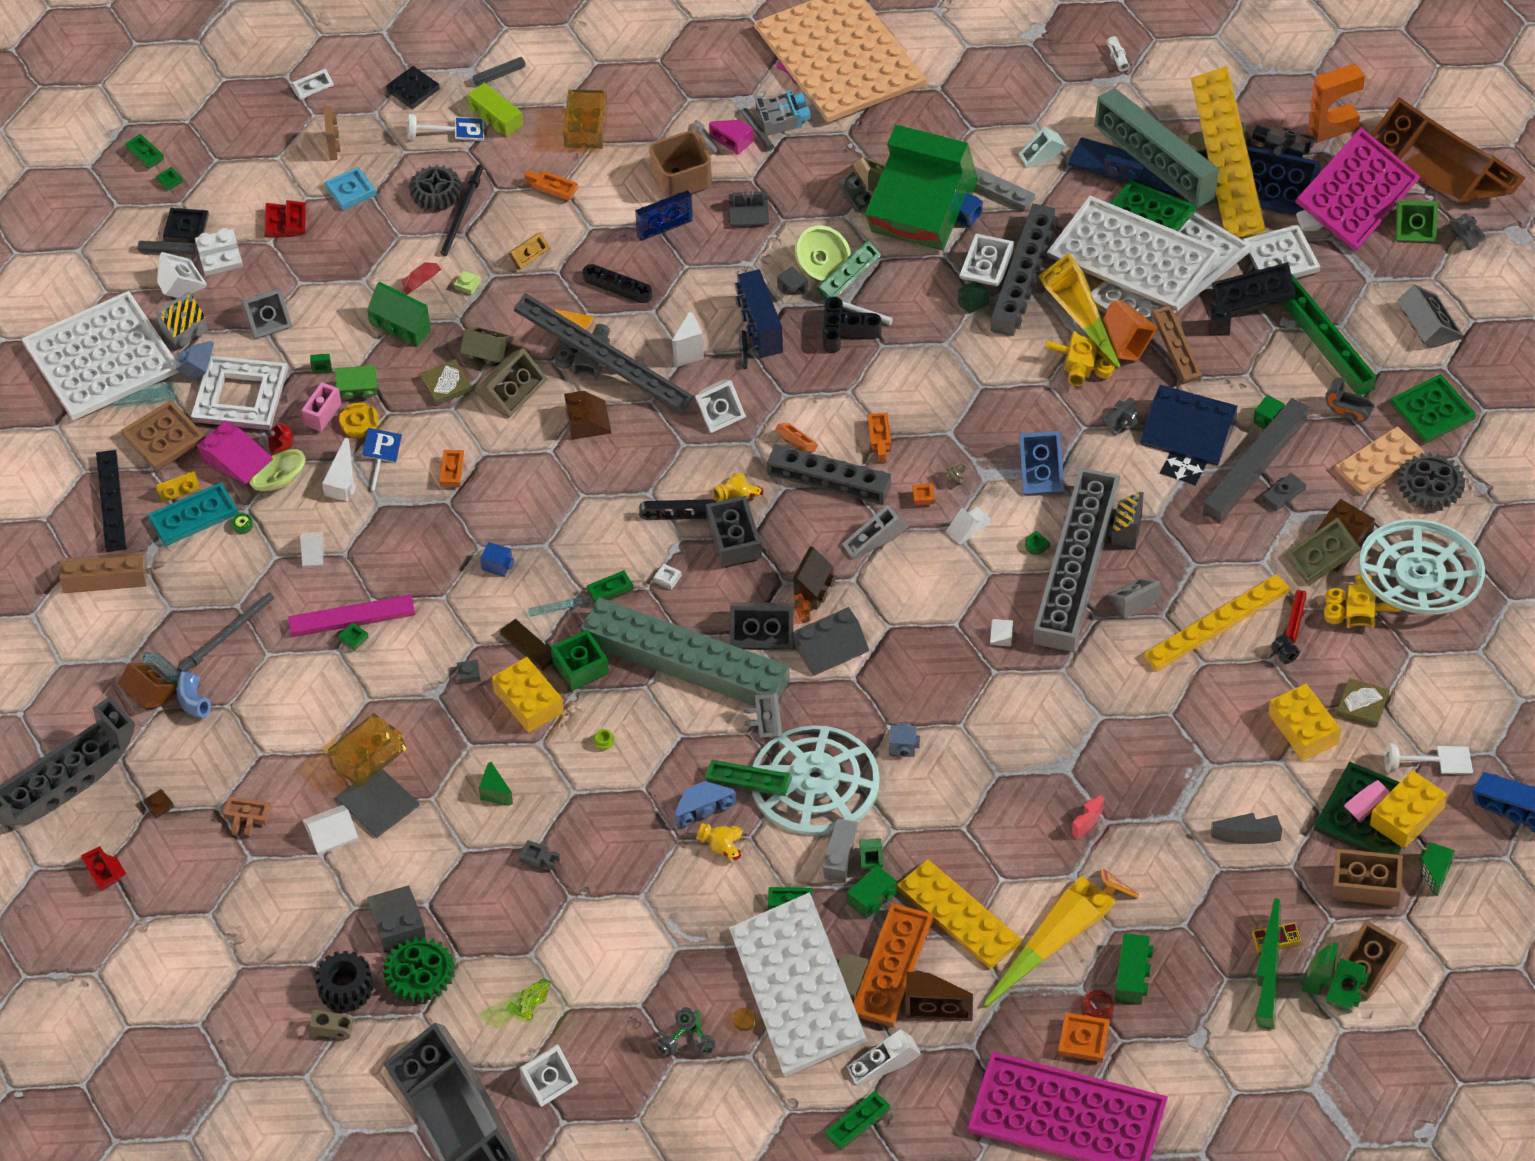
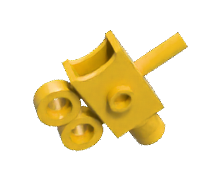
M1073 331L1069 346L1046 341V349L1067 354L1064 371L1070 372L1068 381L1074 386H1081L1085 381V377L1089 378L1092 370L1098 377L1104 379L1110 378L1114 372L1115 366L1100 348H1097V344L1091 338L1083 337Z
M1360 573L1355 577V585H1349L1348 594L1339 588H1333L1326 592L1325 603L1327 606L1324 609V619L1330 624H1339L1346 618L1347 628L1362 625L1375 629L1376 611L1401 612V609L1388 603H1376L1377 596L1366 585Z

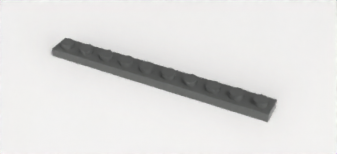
M527 293L522 296L514 307L516 313L683 414L693 400L692 394Z

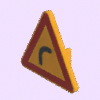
M1101 869L1102 880L1105 883L1103 887L1104 892L1112 895L1118 889L1136 898L1139 897V894L1105 869Z

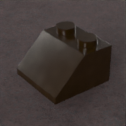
M809 547L793 577L794 602L818 609L820 603L825 602L827 590L834 585L836 576L833 575V565L814 547Z

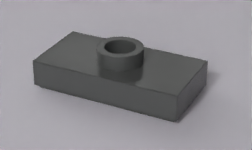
M1290 473L1265 492L1262 499L1278 511L1304 491L1306 484Z

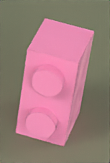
M323 382L320 383L301 410L304 426L320 432L323 431L341 405L339 388Z

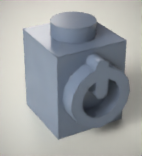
M907 723L891 725L889 755L915 757V748H920V736L916 735V727H912Z

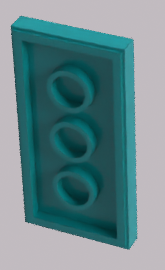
M222 482L149 513L147 516L163 545L166 547L238 515L239 510Z

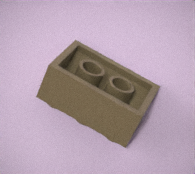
M523 348L512 351L474 390L486 405L509 418L548 378Z

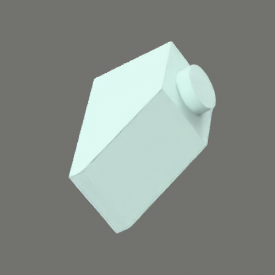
M1043 127L1019 153V156L1026 167L1031 168L1054 160L1066 145L1058 133Z

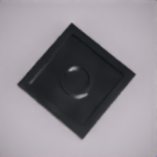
M170 208L163 233V241L196 244L195 238L205 233L209 211Z

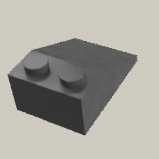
M409 885L367 897L384 952L391 951V948L398 949L397 943H401L403 946L406 945V939L412 943L414 942V937H417L418 941H422L423 937H426L424 924Z

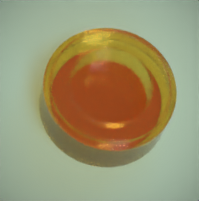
M748 1008L738 1009L733 1016L734 1026L740 1031L751 1030L756 1024L755 1013Z

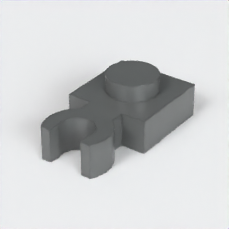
M527 840L519 855V862L536 868H540L541 864H545L547 869L555 870V863L550 861H560V854L557 852L547 853V846Z

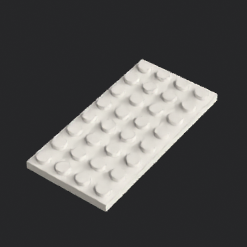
M1093 196L1088 197L1047 251L1048 257L1057 261L1070 252L1083 272L1163 306L1171 305L1175 311L1181 309L1221 255V250L1217 247Z
M1194 213L1178 232L1219 248L1221 255L1184 305L1251 252L1250 244L1197 213ZM1106 281L1091 292L1097 309L1103 313H1107L1108 306L1114 300L1124 301L1154 325L1156 323L1152 317V311L1166 307Z
M810 892L729 927L785 1077L868 1042Z

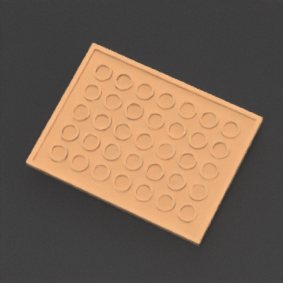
M811 0L754 22L755 29L827 123L927 85L926 77L865 0Z

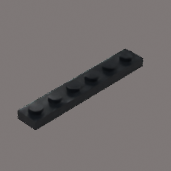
M117 451L96 452L106 552L126 550Z

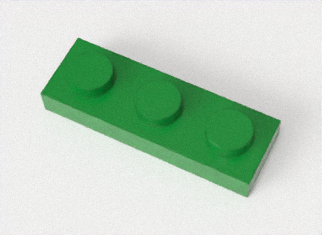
M874 1091L825 1132V1137L842 1151L890 1110V1104Z

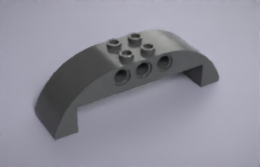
M111 697L94 706L95 724L0 785V824L14 826L35 821L54 811L97 782L116 764L129 745L135 729L133 720Z

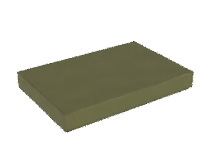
M1337 517L1287 552V554L1307 583L1311 585L1359 552L1361 548Z

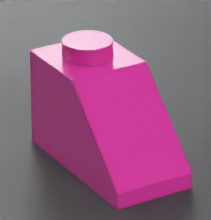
M740 120L711 121L709 123L710 137L738 155L753 143V128Z

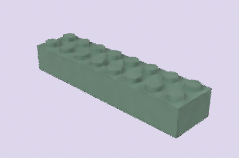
M1116 88L1098 96L1094 127L1141 164H1144L1147 169L1190 203L1196 205L1197 208L1215 199L1219 172L1215 165Z

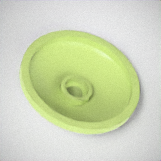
M819 225L806 229L799 236L795 246V256L799 267L807 276L819 282H824L851 256V251L845 238L838 231L827 226Z
M289 449L272 455L273 460L249 481L253 489L259 491H272L287 487L297 478L304 467L306 458L303 452L298 449Z

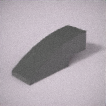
M1254 813L1212 822L1210 834L1212 838L1227 842L1262 844L1281 841L1282 826L1277 815L1256 819Z

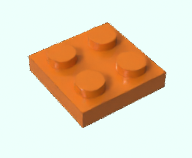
M1065 1012L1058 1055L1103 1063L1110 1020Z

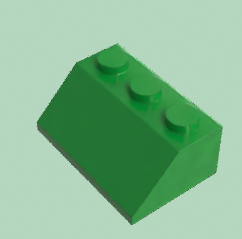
M381 282L377 283L367 309L369 323L374 327L387 331L390 335L403 339L406 343L418 346L431 332L428 306Z

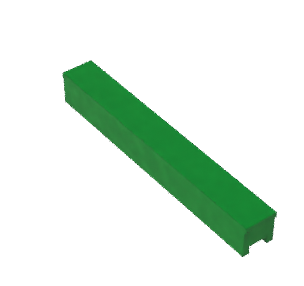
M1292 274L1297 298L1281 302V304L1340 376L1345 378V382L1356 395L1362 396L1375 390L1376 375Z

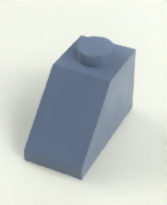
M208 341L182 350L176 358L178 361L176 370L194 381L207 372L214 342Z

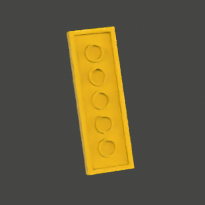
M929 859L897 884V890L921 911L934 914L933 921L990 970L1021 944L1022 939Z

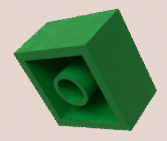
M585 630L551 646L552 662L571 691L609 674L608 659L589 630Z

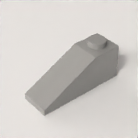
M888 504L843 542L842 545L850 556L856 559L894 540L909 525L901 514Z
M843 819L836 820L824 862V879L846 882L858 822Z

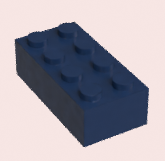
M760 269L737 274V283L734 285L738 296H735L737 307L742 309L741 317L743 322H747L746 330L748 336L753 338L752 346L754 351H758L760 358L783 353L782 325Z

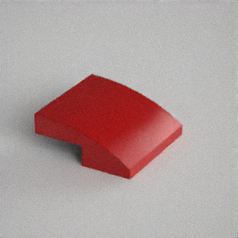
M286 200L285 205L265 204L264 237H294L305 234V202Z

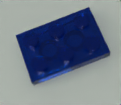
M687 190L677 193L674 196L635 210L638 239L643 241L692 222V197L690 192Z

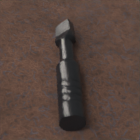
M742 330L739 332L742 356L741 367L747 369V332Z

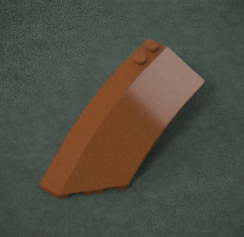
M1398 97L1370 134L1420 176V182L1457 203L1514 194L1525 180L1524 176L1495 156H1491L1447 130L1400 97Z

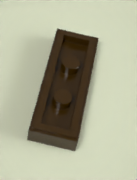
M516 618L500 630V635L525 657H528L541 671L553 663L551 649Z

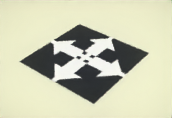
M1170 452L1160 474L1196 486L1207 462Z

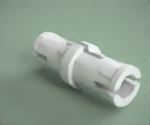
M1110 37L1107 40V45L1111 51V58L1115 60L1119 71L1128 70L1130 64L1125 57L1126 52L1124 48L1121 47L1117 37Z

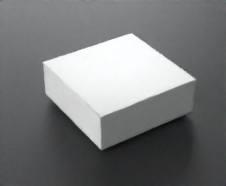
M663 563L653 577V582L672 590L682 574L681 571Z

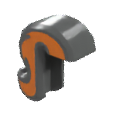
M1338 377L1334 379L1325 394L1327 405L1337 414H1352L1355 421H1367L1375 407L1372 400L1345 392V378Z

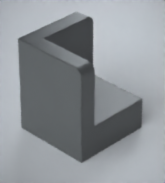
M790 267L777 276V288L781 293L787 290L794 292L799 289L805 294L808 292V280L794 267Z

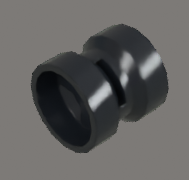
M1288 635L1279 636L1271 644V649L1275 654H1279V659L1283 664L1293 662L1300 654L1297 646L1291 644L1292 641Z

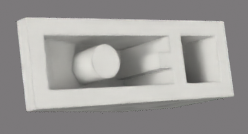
M348 438L344 439L322 483L324 496L345 502L348 501L350 495L354 494L356 489Z

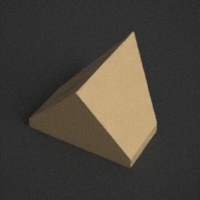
M864 156L853 164L867 189L876 188L885 165Z

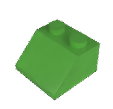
M1397 200L1396 240L1436 242L1438 202Z

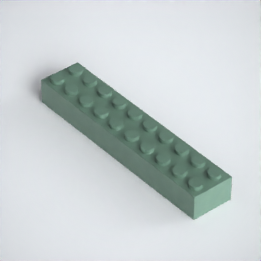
M598 598L580 628L581 632L589 630L602 651L756 706L755 695L778 693L779 701L790 681V670L786 664L602 598Z

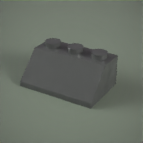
M1414 284L1398 299L1401 311L1410 319V325L1419 333V339L1425 345L1429 344L1438 347L1464 337L1437 294Z
M731 602L730 645L738 648H793L794 603Z
M849 607L793 631L794 648L813 676L869 652L860 623Z

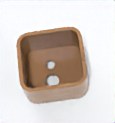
M686 131L656 141L650 145L651 173L666 198L677 199L704 190L711 185V158L706 150V142L702 136H698L693 131ZM674 169H678V170H679V172H677V173H673L672 171H673Z

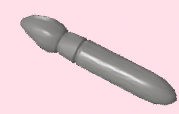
M695 120V129L699 131L705 140L708 149L712 153H716V146L704 125L700 121Z

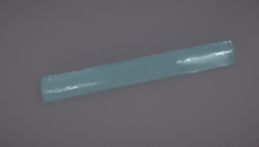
M587 595L528 608L529 616H535L591 603L590 597Z

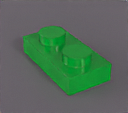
M141 134L125 143L126 149L148 169L164 160L163 154Z
M625 570L587 585V591L594 603H596L598 598L610 600L634 590L633 584Z
M769 887L768 910L809 892L813 896V888Z

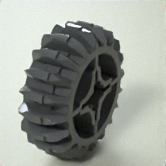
M429 165L427 169L422 167L421 172L416 171L415 176H412L409 185L410 196L414 203L418 204L420 208L424 207L426 211L430 208L433 211L438 208L442 210L443 207L449 208L450 204H455L456 200L459 199L462 191L461 180L457 172H453L452 168L447 169L445 165L442 167L438 165L431 167Z

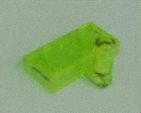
M542 978L538 982L533 983L529 988L522 990L518 997L519 1006L510 1002L507 1010L527 1020L532 1019L535 1007L546 1000L551 981Z

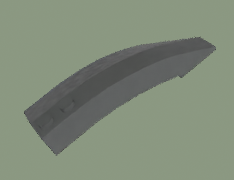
M433 1023L383 1063L417 1116L440 1161H520L510 1135L490 1096L444 1025Z

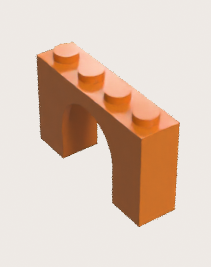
M1357 63L1314 77L1312 99L1310 100V120L1307 130L1317 143L1359 128L1360 115L1352 103L1329 110L1330 106L1339 98L1364 89L1365 75Z

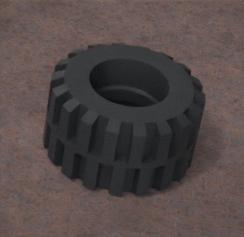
M337 951L334 952V956H326V961L319 963L320 968L316 969L315 976L318 995L324 1005L327 1004V1007L331 1010L335 1008L337 1012H341L342 1009H345V1012H350L351 1008L356 1010L359 1009L360 1004L365 1005L367 1003L366 998L370 999L371 991H373V980L368 962L365 961L363 956L360 955L358 957L355 952L348 954V951H343V953L339 954ZM343 977L355 979L350 984L344 986L334 984Z

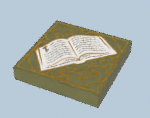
M456 359L419 374L422 383L436 405L473 391L472 385Z
M1349 678L1336 715L1378 727L1390 690Z

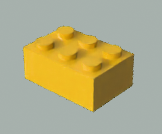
M528 657L492 676L494 693L528 733L564 713L562 697Z
M1307 683L1270 700L1268 715L1302 761L1339 744L1341 728Z
M1411 770L1372 810L1370 826L1406 849L1445 808L1447 793Z

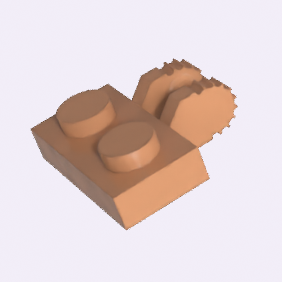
M228 797L223 817L227 820H234L231 834L238 835L241 822H247L244 836L250 837L253 832L254 823L266 825L271 804L270 802Z

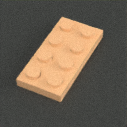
M1397 426L1337 464L1335 471L1363 496L1399 473L1402 464L1406 465L1407 459L1412 461L1414 455L1420 458V454H1425V451Z

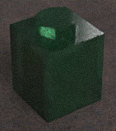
M972 281L958 289V304L962 309L971 314L989 304V290L982 283Z

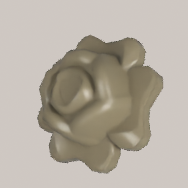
M950 464L946 467L948 471L946 478L951 483L963 484L966 482L964 472L967 468L965 465L960 464L956 467Z

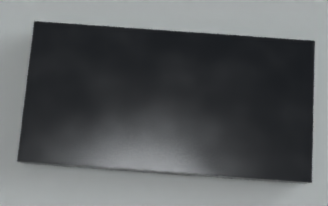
M1289 262L1212 283L1216 305H1231V316L1297 298Z

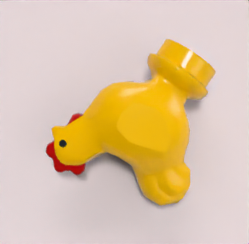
M734 473L727 480L726 485L718 484V486L713 488V495L717 502L746 496L748 499L763 495V488L749 485L743 473Z
M701 824L696 837L697 840H700L701 843L708 842L714 853L722 854L729 860L736 861L741 858V851L733 846V843L739 840L743 834L740 827L718 826L711 828L710 824Z

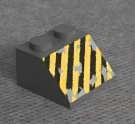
M1144 492L1135 493L1118 501L1117 509H1113L1111 521H1114V525H1110L1108 537H1111V546L1136 550L1142 520Z

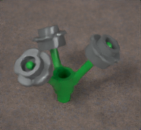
M683 1007L682 1010H678L675 1014L676 1025L680 1030L672 1038L664 1035L662 1038L659 1037L657 1039V1049L665 1056H671L675 1053L677 1049L675 1041L686 1031L698 1034L699 1037L695 1040L694 1049L699 1054H711L716 1044L710 1035H703L700 1025V1012H692V1009L688 1007Z

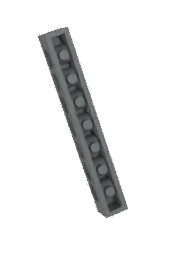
M1032 203L991 317L992 332L1014 336L1016 329H1020L1022 323L1021 315L1026 313V301L1031 299V287L1037 281L1038 274L1036 272L1041 270L1043 262L1041 258L1046 256L1048 248L1046 244L1051 242L1053 234L1051 230L1056 228L1058 217L1055 216V208Z

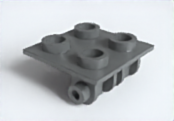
M744 191V195H742V192L729 194L730 226L768 225V192H754V195H752V191H750V195H746V191Z

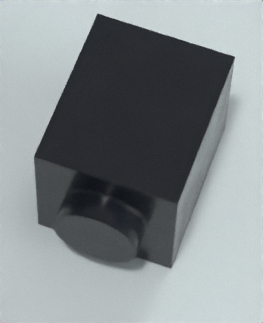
M1210 305V335L1230 336L1231 305Z

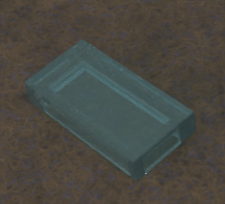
M156 652L144 653L142 659L167 682H178L181 672L165 657Z

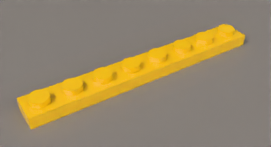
M1276 574L1146 651L1144 659L1157 672L1288 594L1290 587Z

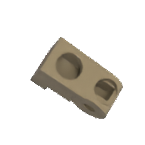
M313 1009L309 1026V1037L318 1038V1036L347 1040L351 1035L353 1019L344 1014Z

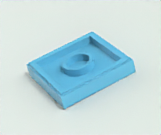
M359 167L324 182L326 189L342 211L377 196L376 190Z

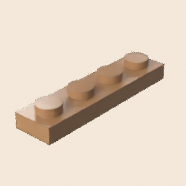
M1169 305L1153 310L1151 313L1181 382L1185 383L1199 379L1202 373L1172 306Z

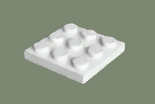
M1299 225L1243 239V241L1251 245V252L1248 255L1256 270L1289 262L1291 273L1295 278L1320 272V265Z

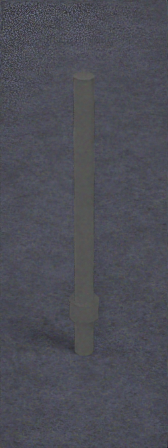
M267 593L198 652L194 651L189 655V659L177 668L180 673L182 671L187 672L194 665L200 664L203 661V657L270 603L274 596L271 593Z

